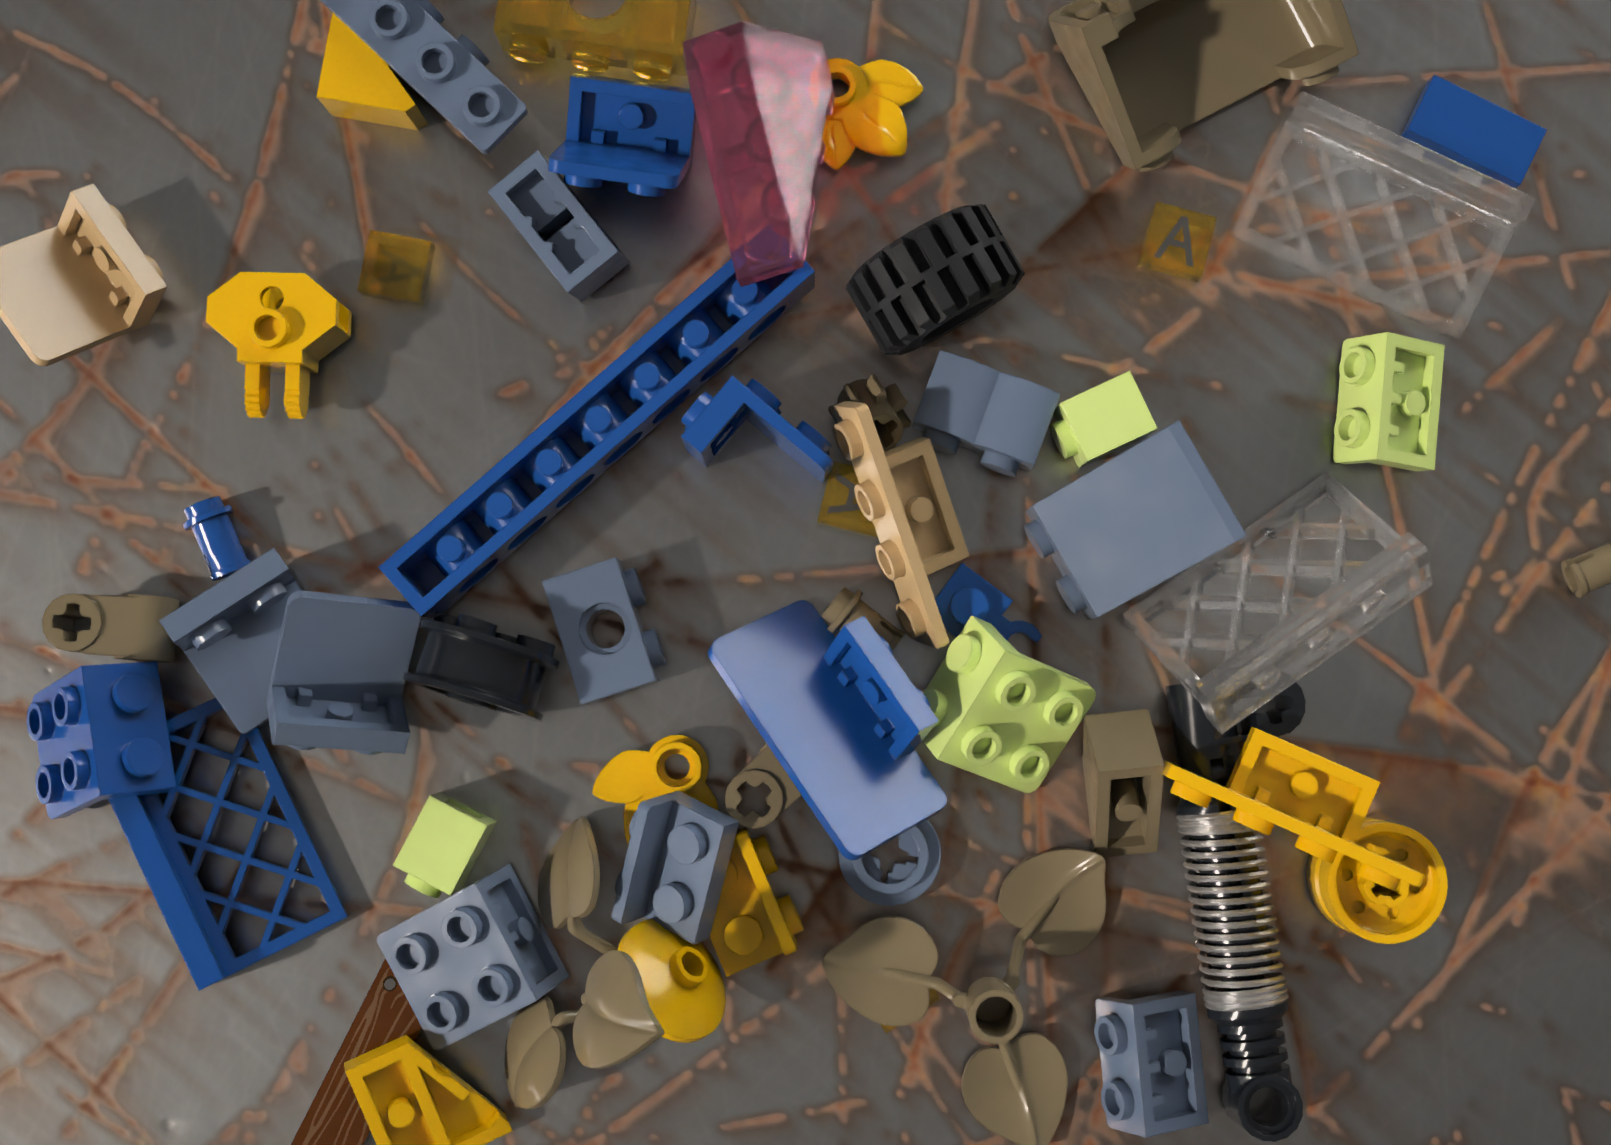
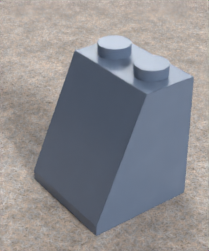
M1180 420L1042 499L1025 511L1031 522L1024 525V529L1032 546L1042 559L1051 555L1063 576L1056 581L1061 596L1074 614L1083 611L1088 620L1102 616L1247 536Z

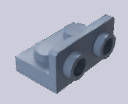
M679 790L642 801L638 805L629 825L631 837L623 869L615 883L616 899L611 918L622 925L642 917L653 919L665 929L694 945L709 939L739 821Z
M1178 990L1131 1000L1113 997L1096 999L1097 1021L1094 1033L1100 1049L1103 1079L1101 1102L1106 1113L1108 1126L1112 1129L1147 1138L1208 1124L1196 993Z

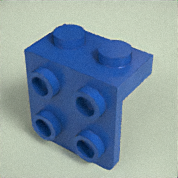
M574 73L570 76L566 140L549 156L548 170L553 173L564 174V182L573 186L601 187L603 180L628 183V191L637 195L665 196L667 189L678 188L692 165L699 90Z
M732 375L714 397L707 392L700 395L681 419V422L685 425V431L681 438L686 450L705 467L708 466L746 420L820 482L823 483L828 478L834 465V461L828 456L830 454L828 450L832 447L830 442L805 421H801L796 428L780 416L782 412L779 407L782 403L779 399L753 378L745 386Z
M157 661L80 666L34 695L27 711V729L31 739L37 741L40 767L37 770L35 779L37 796L42 804H46L47 814L50 819L66 818L103 799L166 793L176 788Z

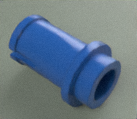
M220 496L202 500L183 510L187 521L183 523L184 530L193 531L210 570L212 581L224 579L250 563L229 518V515L234 512L231 505L224 506Z

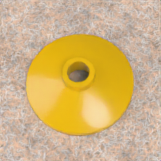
M653 919L642 921L627 931L622 937L617 950L627 953L635 962L642 978L649 1006L665 1032L661 1037L679 1043H692L712 1033L723 1018L726 994L721 972L709 950L702 942L694 945L665 929Z

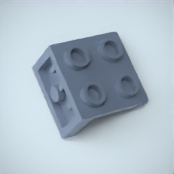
M275 548L270 549L159 620L172 641L184 651L233 724L242 734L250 733L269 720L266 698L287 599L292 593L302 591Z
M511 864L502 867L463 890L381 933L377 937L379 947L434 1050H441L537 1001L570 977Z

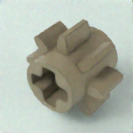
M871 375L869 379H859L849 384L846 383L838 396L837 404L844 401L866 403L871 412L884 452L895 448L902 437L903 428L910 427L912 423L903 410L908 401L897 384H891L884 389L876 375ZM834 405L829 406L828 411L837 424L838 422L833 410Z

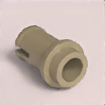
M1611 542L1574 558H1567L1561 561L1563 577L1572 593H1576V597H1584L1589 592L1611 584Z
M844 586L821 615L830 623L827 630L831 633L835 629L841 631L844 625L865 616L876 633L888 642L893 651L905 632L896 628L860 598L863 593L859 589L852 593Z

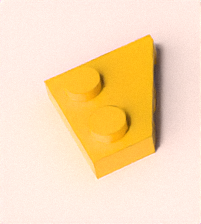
M407 1035L344 1062L345 1073L376 1145H484L512 1132L506 1113Z

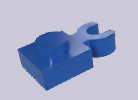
M963 563L958 566L935 597L945 630L954 638L961 633L971 615L991 623L1007 641L1015 633L1024 635L1033 643H1038L1042 638L1039 630L1031 623L1026 621L1010 622L1002 616L1013 600Z

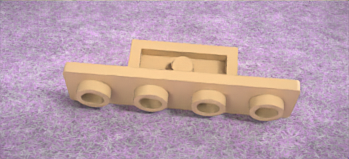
M841 402L833 406L838 422L833 426L835 441L842 455L851 461L859 482L854 488L855 497L861 512L869 521L873 522L880 542L875 547L876 557L883 573L888 579L893 580L900 599V603L896 605V613L900 625L911 639H915L935 649L942 648L949 644V638L927 575L965 559L970 555L930 438L918 437L884 452L868 405L860 402Z

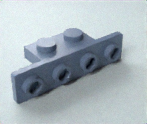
M320 0L481 153L489 154L527 115L526 105L485 67L490 62L485 54L465 35L461 34L456 40L440 24L445 19L428 0Z

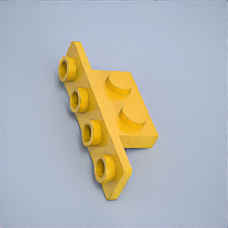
M1251 727L1226 787L1170 762H1164L1165 766L1162 774L1175 780L1170 792L1185 800L1208 808L1212 797L1236 807L1232 820L1270 836L1274 825H1278L1299 835L1294 847L1329 863H1333L1337 852L1362 862L1357 872L1358 875L1393 891H1396L1400 880L1419 888L1424 880V874L1354 843L1380 785V782L1254 727Z

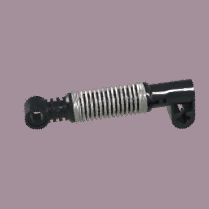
M1254 673L1165 686L1177 765L1225 787L1241 752L1239 742L1246 741L1251 727L1280 737L1291 733L1301 723L1305 714L1306 700L1301 687L1293 678L1282 673ZM1230 684H1235L1237 701L1260 700L1264 696L1274 697L1275 709H1270L1266 713L1239 714L1242 733H1238ZM1212 797L1208 808H1204L1181 798L1176 805V819L1179 820L1177 823L1180 827L1178 832L1185 835L1180 839V843L1183 846H1188L1182 850L1181 854L1188 858L1184 861L1183 866L1191 869L1186 872L1185 878L1192 881L1186 887L1190 892H1193L1188 897V900L1195 904L1190 908V912L1196 915L1192 920V924L1198 927L1193 932L1194 936L1199 938L1195 946L1201 950L1197 954V958L1202 961L1199 970L1205 973L1200 978L1201 982L1206 985L1202 989L1203 998L1206 1001L1204 1005L1207 1008L1208 1018L1217 1024L1218 1032L1226 1034L1219 1038L1221 1049L1227 1051L1222 1054L1223 1065L1230 1067L1224 1071L1226 1081L1222 1089V1101L1230 1117L1251 1136L1262 1141L1276 1142L1289 1137L1298 1128L1303 1117V1102L1299 1091L1292 1084L1290 1066L1284 1063L1288 1059L1287 1049L1280 1046L1286 1042L1284 1031L1276 1030L1283 1026L1282 1017L1289 1009L1287 1000L1289 996L1286 993L1288 990L1285 987L1287 984L1284 980L1286 978L1285 975L1275 972L1284 966L1280 961H1274L1282 953L1277 949H1271L1278 946L1280 941L1269 937L1275 935L1279 930L1274 926H1268V924L1276 921V917L1266 913L1272 911L1275 907L1271 903H1264V901L1271 899L1273 895L1270 892H1263L1262 889L1269 888L1271 883L1260 879L1269 874V871L1266 869H1259V866L1266 864L1267 860L1264 857H1257V854L1263 853L1266 849L1262 846H1255V843L1262 841L1264 837L1260 834H1253V831L1256 830L1232 820L1236 807ZM1212 976L1221 977V979L1216 981L1208 980ZM1272 1087L1274 1092L1272 1107L1265 1114L1251 1116L1249 1104L1252 1095L1261 1088Z

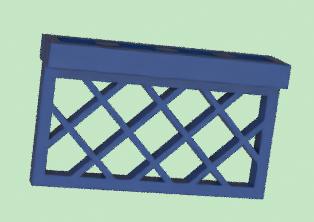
M216 698L166 720L169 741L184 745L186 749L175 775L176 788L169 791L164 805L159 794L108 799L198 991L349 916L259 727L248 734H240L233 754L199 743L208 717L224 710ZM195 724L190 739L173 735ZM248 741L258 762L242 757ZM196 750L230 760L217 797L182 786ZM239 764L263 771L270 787L261 811L226 800ZM179 793L214 804L200 840L177 833L170 820ZM275 798L286 819L270 815ZM223 807L258 818L245 854L210 843ZM267 821L291 829L298 843L289 868L253 857ZM182 843L197 847L192 863ZM206 851L241 862L228 898L204 890L197 877ZM302 855L313 877L297 872ZM250 865L285 876L272 912L237 901ZM293 879L319 887L330 912L307 923L281 915ZM209 901L225 906L219 921ZM233 909L268 919L269 921L260 946L236 958L225 936ZM277 923L295 928L271 940Z

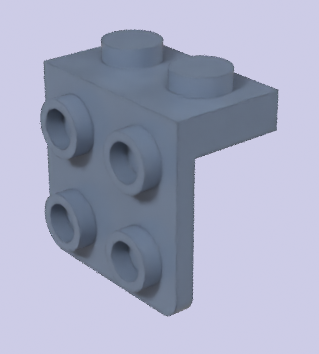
M296 591L288 597L266 698L273 745H287L298 750H311L315 748L354 750L366 755H375L381 752L405 754L410 729L402 700L405 685L403 676L404 673L408 672L421 619L419 613L409 602L311 591Z

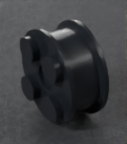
M435 612L433 620L422 619L420 627L427 631L428 635L416 672L404 673V681L473 706L533 721H542L543 714L535 708L547 670L558 669L560 664L558 660L552 658L555 645L518 634L516 638L496 632L497 625L463 614L455 617Z

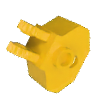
M239 272L207 296L206 323L237 348V362L245 366L244 404L247 415H249V418L266 417L270 404L271 373H285L284 406L287 416H289V419L305 418L309 403L310 373L318 374L319 360L351 337L352 312L306 273Z

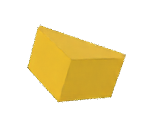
M332 13L316 96L328 112L335 117L412 130H419L427 125L428 122L387 63Z

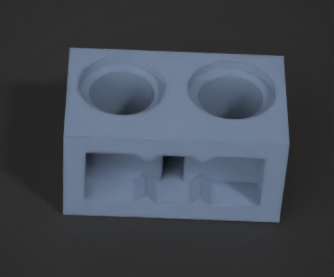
M537 150L488 190V193L564 289L583 302L630 262L571 187L564 182L563 177L558 173L548 170L549 161Z

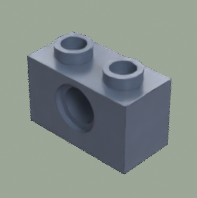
M614 557L542 581L581 705L591 704L660 681L656 668L666 665V659L655 628L644 631L637 607L647 604L636 568L625 570L622 561ZM605 612H616L622 618L625 626L622 640L611 648H602L595 642L592 636V625L595 619Z

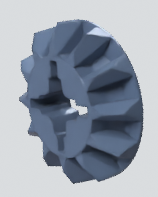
M928 819L898 836V847L903 851H907L908 855L917 857L916 862L910 860L894 862L891 871L887 872L886 880H881L882 869H880V859L875 855H871V852L857 860H849L839 851L840 868L849 886L865 900L885 906L905 904L922 895L933 883L941 861L939 838Z

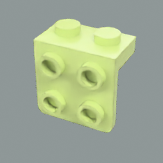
M971 615L961 633L949 645L945 659L927 688L922 691L929 701L931 710L939 720L923 739V743L937 760L1021 792L1031 793L1041 785L1084 718V715H1086L1093 704L1096 692L1086 681L1019 653L991 623Z

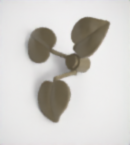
M580 816L563 832L545 859L538 882V906L540 915L547 927L559 930L567 925L570 934L604 955L594 963L589 971L585 992L581 995L583 1005L579 1010L563 1011L555 1016L552 1000L550 997L542 996L537 1001L521 1008L515 1016L506 1040L504 1068L511 1099L515 1103V1107L539 1108L547 1103L557 1091L563 1078L567 1055L566 1041L561 1030L567 1025L574 1023L573 1045L579 1061L584 1066L594 1069L612 1067L634 1057L665 1033L649 1006L641 975L633 959L627 953L618 951L616 946L589 931L583 925L582 918L588 916L595 908L600 889L599 857L592 828L586 817Z
M1061 848L1033 855L1020 862L1010 871L1000 888L998 908L1002 917L1007 922L1021 928V930L1014 939L1007 973L1003 979L984 977L975 981L968 988L967 992H961L942 978L931 976L938 962V952L932 937L918 923L896 916L877 918L856 929L824 954L822 960L823 969L834 990L851 1008L869 1020L882 1025L905 1026L921 1020L929 1007L928 988L939 991L952 1000L956 1007L965 1009L970 1026L976 1036L987 1043L999 1045V1047L988 1046L979 1049L970 1057L965 1066L961 1079V1091L969 1112L985 1128L1017 1145H1048L1056 1132L1064 1111L1068 1088L1066 1064L1056 1045L1041 1033H1024L1010 1042L1020 1031L1024 1018L1022 1006L1014 991L1020 985V968L1025 946L1030 937L1039 950L1052 956L1076 954L1087 948L1095 940L1101 930L1106 913V861L1100 854L1093 851Z

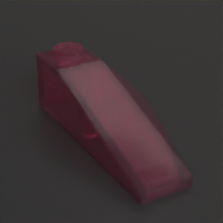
M744 21L682 42L690 92L739 284L743 287L802 268L804 266L816 202L812 195L817 164H823L826 149L822 139L826 115H832L835 101L826 50L822 42Z

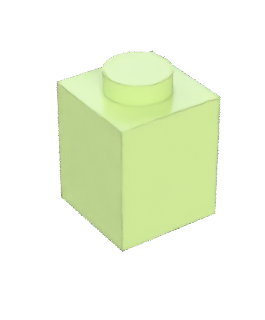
M1130 371L1061 402L1053 413L1056 422L1050 424L1052 437L1061 455L1065 459L1073 456L1078 468L1137 442L1158 429Z
M443 792L429 795L393 866L408 873L404 882L413 889L434 898H439L442 892L451 896L463 888L497 820Z

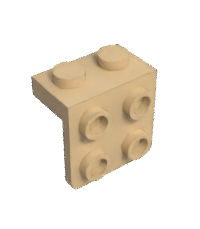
M94 183L70 192L57 226L0 246V317L32 362L40 366H49L148 325L167 288L161 269L156 261L143 253L127 231L125 220L120 211L115 206L107 203Z

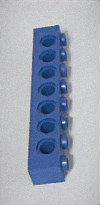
M771 223L378 568L421 617L433 619L435 612L444 613L814 289V269Z

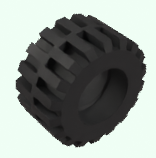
M975 204L958 207L937 216L890 243L856 270L847 283L846 290L885 356L903 355L927 345L978 316L1011 293L1025 273L985 204Z

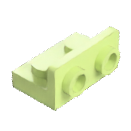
M1390 332L1344 340L1339 365L1340 378L1334 426L1333 461L1335 463L1357 464L1369 462L1411 471L1435 470L1445 345Z

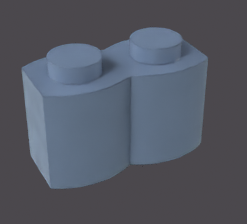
M940 350L912 428L922 432V437L930 438L935 450L955 455L959 446L983 455L980 461L982 466L1004 475L1016 476L1018 468L1031 471L1034 467L1060 394L1029 380L999 372L971 359Z

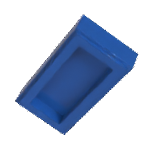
M1434 74L1427 81L1401 136L1502 186L1514 190L1521 185L1547 129Z

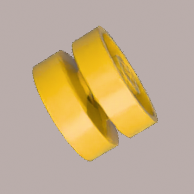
M1365 817L1354 843L1424 874L1425 877L1420 888L1403 880H1400L1396 891L1381 886L1357 874L1362 862L1337 852L1333 863L1324 861L1311 854L1309 855L1306 867V882L1309 895L1318 911L1332 924L1366 940L1382 944H1396L1409 941L1429 929L1439 917L1447 897L1448 879L1441 855L1425 836L1407 826Z

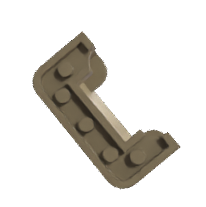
M1073 0L1055 10L1047 18L1056 43L1122 164L1140 172L1157 169L1174 158L1173 150L1182 141L1179 133L1180 130L1280 78L1288 80L1301 79L1304 86L1322 83L1339 73V64L1359 55L1342 0Z

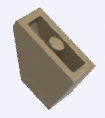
M1140 709L1084 715L1082 760L1093 852L1100 854L1102 857L1158 852L1164 778L1162 772L1165 765L1149 710Z

